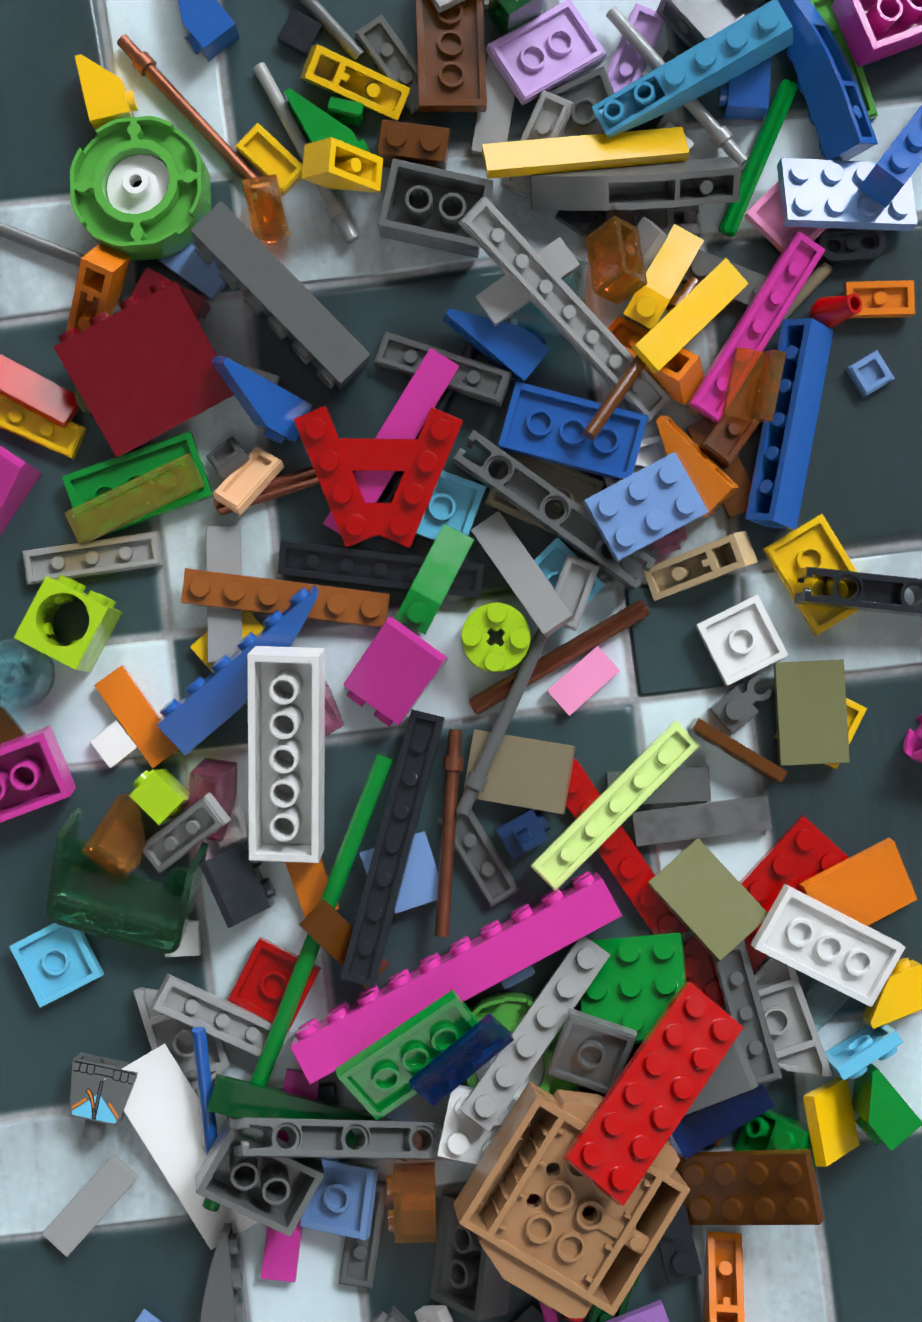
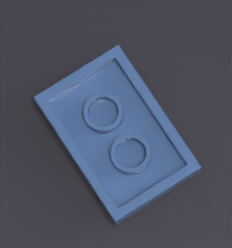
M675 452L583 501L585 508L616 563L709 512Z

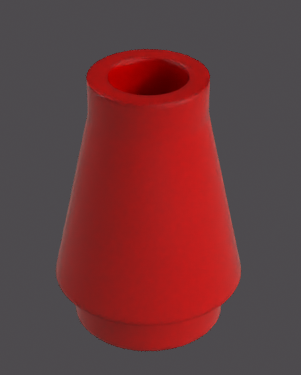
M855 293L844 296L820 297L811 306L810 318L833 329L851 316L860 313L862 301Z

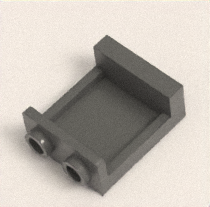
M661 0L656 12L689 48H692L760 8L765 0Z

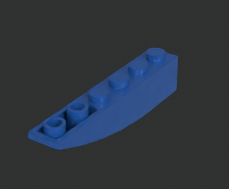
M778 0L793 27V44L786 48V53L794 65L798 77L797 85L808 105V117L817 131L820 140L819 149L826 160L848 161L877 145L878 142L857 81L841 47L825 20L810 0Z
M922 105L859 186L861 191L885 209L922 162Z
M315 585L308 591L303 587L289 599L291 606L282 613L279 610L274 611L262 623L265 626L262 631L256 636L253 632L246 635L236 645L239 650L230 658L227 654L223 655L211 666V669L214 671L206 679H203L201 676L196 678L185 689L188 694L179 702L174 698L160 710L163 716H161L157 726L184 755L188 754L235 714L248 700L247 654L255 646H291L318 597L319 590Z

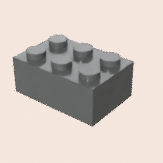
M393 159L378 222L379 235L383 238L478 258L481 247L458 223L482 197L486 196L491 202L493 180Z
M228 1116L195 1176L196 1193L291 1237L325 1175L321 1158L233 1157L234 1146L241 1145V1141H249V1149L262 1148L263 1131L258 1128H249L242 1130V1134H235L234 1127L235 1119L237 1118ZM276 1137L278 1145L281 1148H285L288 1143Z

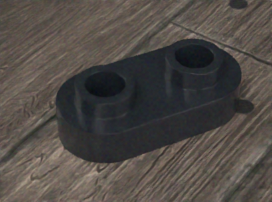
M829 228L817 241V244L825 249L820 259L827 264L872 261L884 251L886 235L883 230ZM861 241H869L871 243V249H864L861 245ZM828 244H836L838 252L833 253L829 251Z

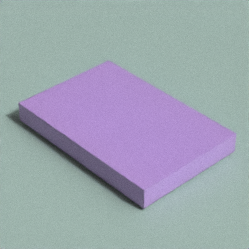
M571 0L564 1L487 44L485 50L522 106L539 97L542 90L549 91L604 60L606 52Z

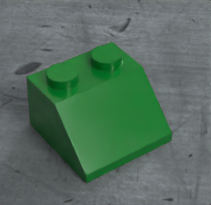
M871 1063L867 1066L868 1069L863 1075L854 1079L852 1106L859 1116L855 1123L876 1146L883 1143L892 1151L920 1128L922 1121L880 1070Z

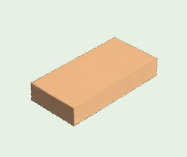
M257 445L248 454L250 459L231 473L213 492L218 502L240 516L284 468L280 459Z

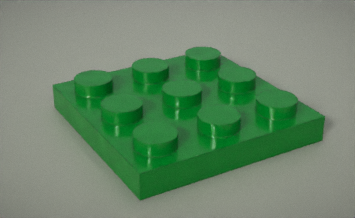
M681 933L591 940L609 953L610 956L581 997L582 1012L636 1030L637 1037L634 1044L642 1043L681 986L686 982L684 945Z

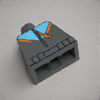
M80 1052L73 1058L70 1115L86 1119L82 1134L84 1138L102 1140L106 1124L118 1125L124 1118V1109L138 1075V1072L122 1069L131 1063Z

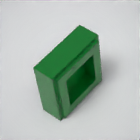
M330 96L328 112L331 117L345 125L363 127L365 120L363 103Z

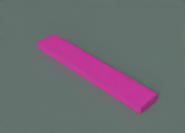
M794 232L688 402L690 407L713 423L719 422L825 252L824 248L802 232Z
M430 348L375 439H416L424 426L431 407L435 408L460 366ZM396 471L354 472L366 503H377ZM330 511L323 524L340 534L333 514Z
M287 1068L284 1091L318 1100L320 1079L309 1084L302 1070ZM279 1129L278 1138L288 1143L289 1137L287 1132ZM301 1219L291 1237L267 1226L261 1279L296 1282L302 1236Z

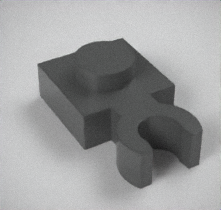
M759 675L751 677L746 682L743 692L737 686H734L709 708L730 734H734L758 713V710L752 705L754 702L768 699L773 692L771 689H767L760 695L755 693L754 685L761 679Z

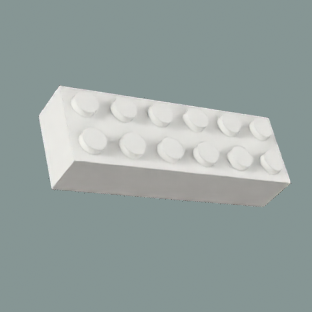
M255 646L247 654L249 860L319 863L324 851L325 648Z

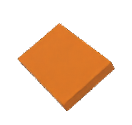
M889 837L800 883L804 894L866 926L918 900L896 844Z

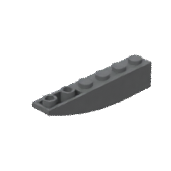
M730 157L530 175L531 209L563 211L639 210L740 202L741 167Z
M232 1223L224 1224L218 1239L208 1274L200 1322H246L245 1303H239L238 1290L243 1288V1273L241 1267L236 1268L235 1255L240 1253L239 1233H233Z

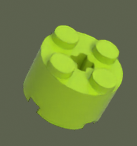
M499 602L488 603L475 609L466 619L461 634L462 648L467 659L476 668L490 673L505 672L518 665L525 657L531 639L530 629L523 615L512 606ZM490 630L494 633L501 631L504 634L501 639L504 643L502 646L496 643L490 646L487 643L490 638L488 634Z

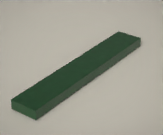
M221 1074L216 1075L206 1106L207 1111L238 1119L284 1118L376 1121L367 1112ZM382 1117V1118H380V1119L377 1120V1121H397V1120L390 1119V1118H386V1117ZM349 1130L346 1134L345 1142L348 1147L354 1148L356 1136Z

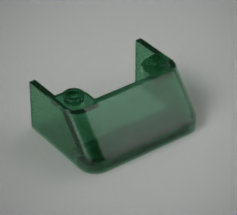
M75 807L56 837L46 904L48 917L54 923L64 927L158 953L170 954L175 952L184 938L201 886L203 872L199 864L206 861L209 844L201 843L190 867L179 866L173 868L169 872L165 884L101 867L102 852L94 842L78 837L82 809Z

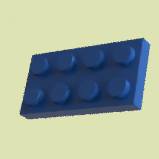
M516 381L498 448L621 481L633 474L648 415L616 408L595 440H590L584 436L583 431L602 403Z

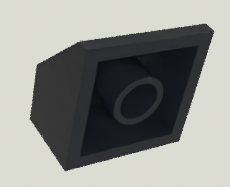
M247 841L199 864L228 928L247 920L275 904L273 897L276 896L274 886L269 877L263 878L258 866L262 865V861L249 860V845Z

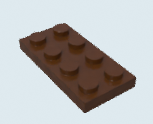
M415 0L418 111L486 112L487 91L483 0H465L441 13H438L431 0Z
M810 1149L685 1152L678 1155L680 1159L678 1164L679 1174L691 1189L685 1198L690 1225H820L824 1221Z

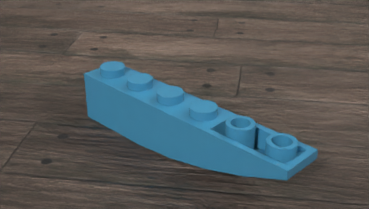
M772 0L591 108L607 138L622 133L714 90L793 44V27L778 0Z

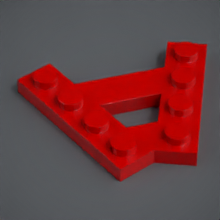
M326 406L294 418L345 546L349 547L373 536L380 535L410 548L463 420L431 407L418 439L339 438ZM353 471H404V474L391 503H366Z

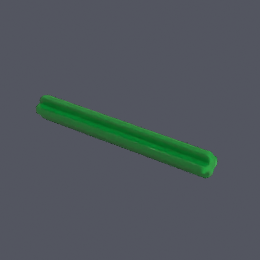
M784 79L778 87L741 174L740 202L729 203L718 228L719 232L723 235L734 237L738 231L797 92L798 85L795 82Z

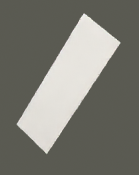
M163 1044L122 1068L123 1070L138 1072L124 1112L210 1250L216 1248L225 1223H232L233 1233H241L258 1223L223 1205H220L217 1212L209 1211L202 1206L205 1197L196 1193L195 1176L206 1158L200 1100L167 1046Z

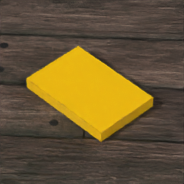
M823 514L762 549L794 602L795 594L803 592L804 588L811 589V596H823L824 581L807 578L804 579V583L797 582L798 569L815 567L857 572ZM840 581L837 586V592L842 598L847 597L848 587L844 582ZM795 604L814 636L819 635L859 611Z

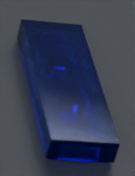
M487 1014L409 1080L411 1088L434 1107L514 1041L512 1033L493 1015Z
M758 1084L757 1088L684 1115L672 1133V1137L685 1159L773 1108L775 1105L763 1084Z

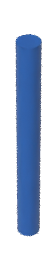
M195 1027L191 1031L207 1156L218 1133L216 1115L214 1112L207 1111L206 1109L212 1090L206 1028Z

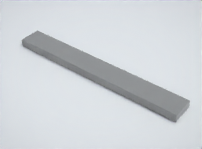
M486 196L482 197L458 224L603 379L614 388L634 359L632 354ZM643 369L623 400L634 412L648 415L647 422H650L671 397Z

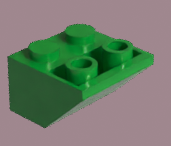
M749 1104L734 1151L810 1149L815 1172L817 1166L814 1162L808 1124Z

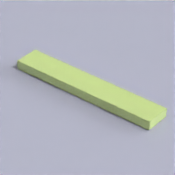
M674 721L530 867L556 891L700 744L677 721Z

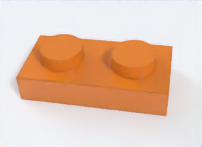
M914 280L846 282L843 285V295L855 293L862 301L861 312L848 319L912 317L915 314Z

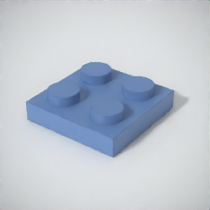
M321 1158L325 1175L301 1217L300 1227L367 1240L370 1237L379 1167L340 1159Z

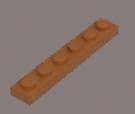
M185 568L181 603L271 615L276 610H279L281 613L291 606L289 599L303 587L308 591L315 584ZM315 585L319 593L307 619L382 628L386 622L390 594Z

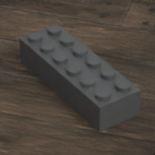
M222 201L191 229L194 238L192 245L196 248L194 250L196 254L208 266L214 262L218 267L219 277L233 291L238 287L243 292L242 296L245 298L243 300L245 304L256 315L262 312L268 318V327L278 338L283 340L287 337L293 343L291 345L293 353L305 365L311 362L317 368L316 376L326 387L331 389L335 386L340 391L368 364L370 353Z

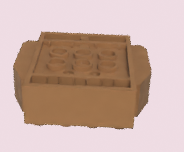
M529 1081L453 1205L458 1222L477 1234L480 1245L503 1279L535 1297L546 1307L555 1309L568 1318H585L594 1304L614 1316L691 1189L677 1172L676 1167L680 1159L674 1147L667 1141L625 1205L616 1204L562 1158L604 1097L599 1094L556 1090L554 1095H551ZM552 1162L558 1163L556 1171H546L548 1164ZM531 1194L539 1195L538 1201L534 1204L527 1203V1198ZM592 1206L594 1207V1212L591 1215L585 1216L582 1214L585 1207Z

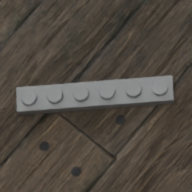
M585 936L574 942L459 1110L488 1132L492 1129L563 1025L569 1008L574 1009L609 958V953Z

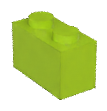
M153 769L150 772L148 770L143 772L132 784L136 789L129 795L158 825L171 822L195 798L167 769Z

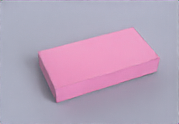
M596 646L546 691L565 713L570 716L619 673L620 670L599 646Z

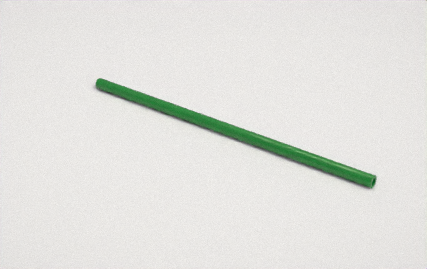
M376 754L320 901L324 899L334 909L337 906L393 759L381 754ZM308 933L250 1082L267 1086L321 947ZM206 1197L202 1204L205 1209L217 1212L221 1205Z

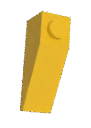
M318 44L311 47L300 79L346 100L363 103L365 108L396 121L400 117L411 89Z
M674 224L668 234V238L658 251L623 315L651 330L661 319L668 303L675 294L704 240Z

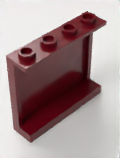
M166 278L149 287L151 295L142 300H139L137 294L118 304L121 311L110 317L106 311L88 320L91 327L79 333L76 327L59 335L57 338L60 343L53 347L116 458L234 395L211 363L213 357L217 356L177 281L170 284Z

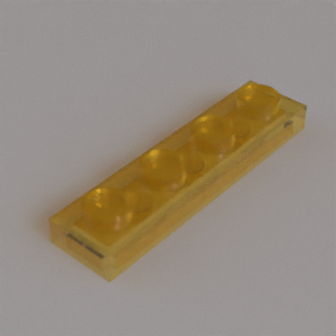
M188 453L65 512V515L78 543L83 545L206 485L192 456Z

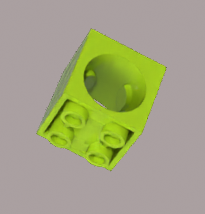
M59 574L57 579L46 576L14 638L75 670L92 672L123 612L114 608L116 601L90 590L89 594L84 593L86 586L69 577L67 578ZM79 598L87 607L89 626L81 639L71 642L69 646H64L55 636L53 618L57 609L62 604Z

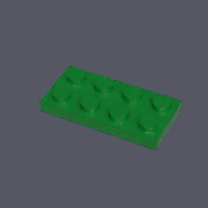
M191 431L62 476L79 528L86 542L214 497Z
M451 990L335 1070L338 1079L377 1121L489 1046L493 1041L489 1032L457 993Z

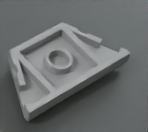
M770 957L754 973L780 1069L798 1073L817 1074L824 1077L833 1076L795 969Z
M136 988L133 992L152 1051L165 1044L194 1092L199 1096L191 1031L194 1027L152 1008L151 1003L158 992L157 989ZM206 1033L211 1080L213 1082L217 1074H222L230 1066L231 1061L225 1042Z

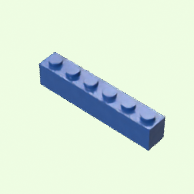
M812 318L783 319L745 516L746 520L766 528L797 529L834 330Z

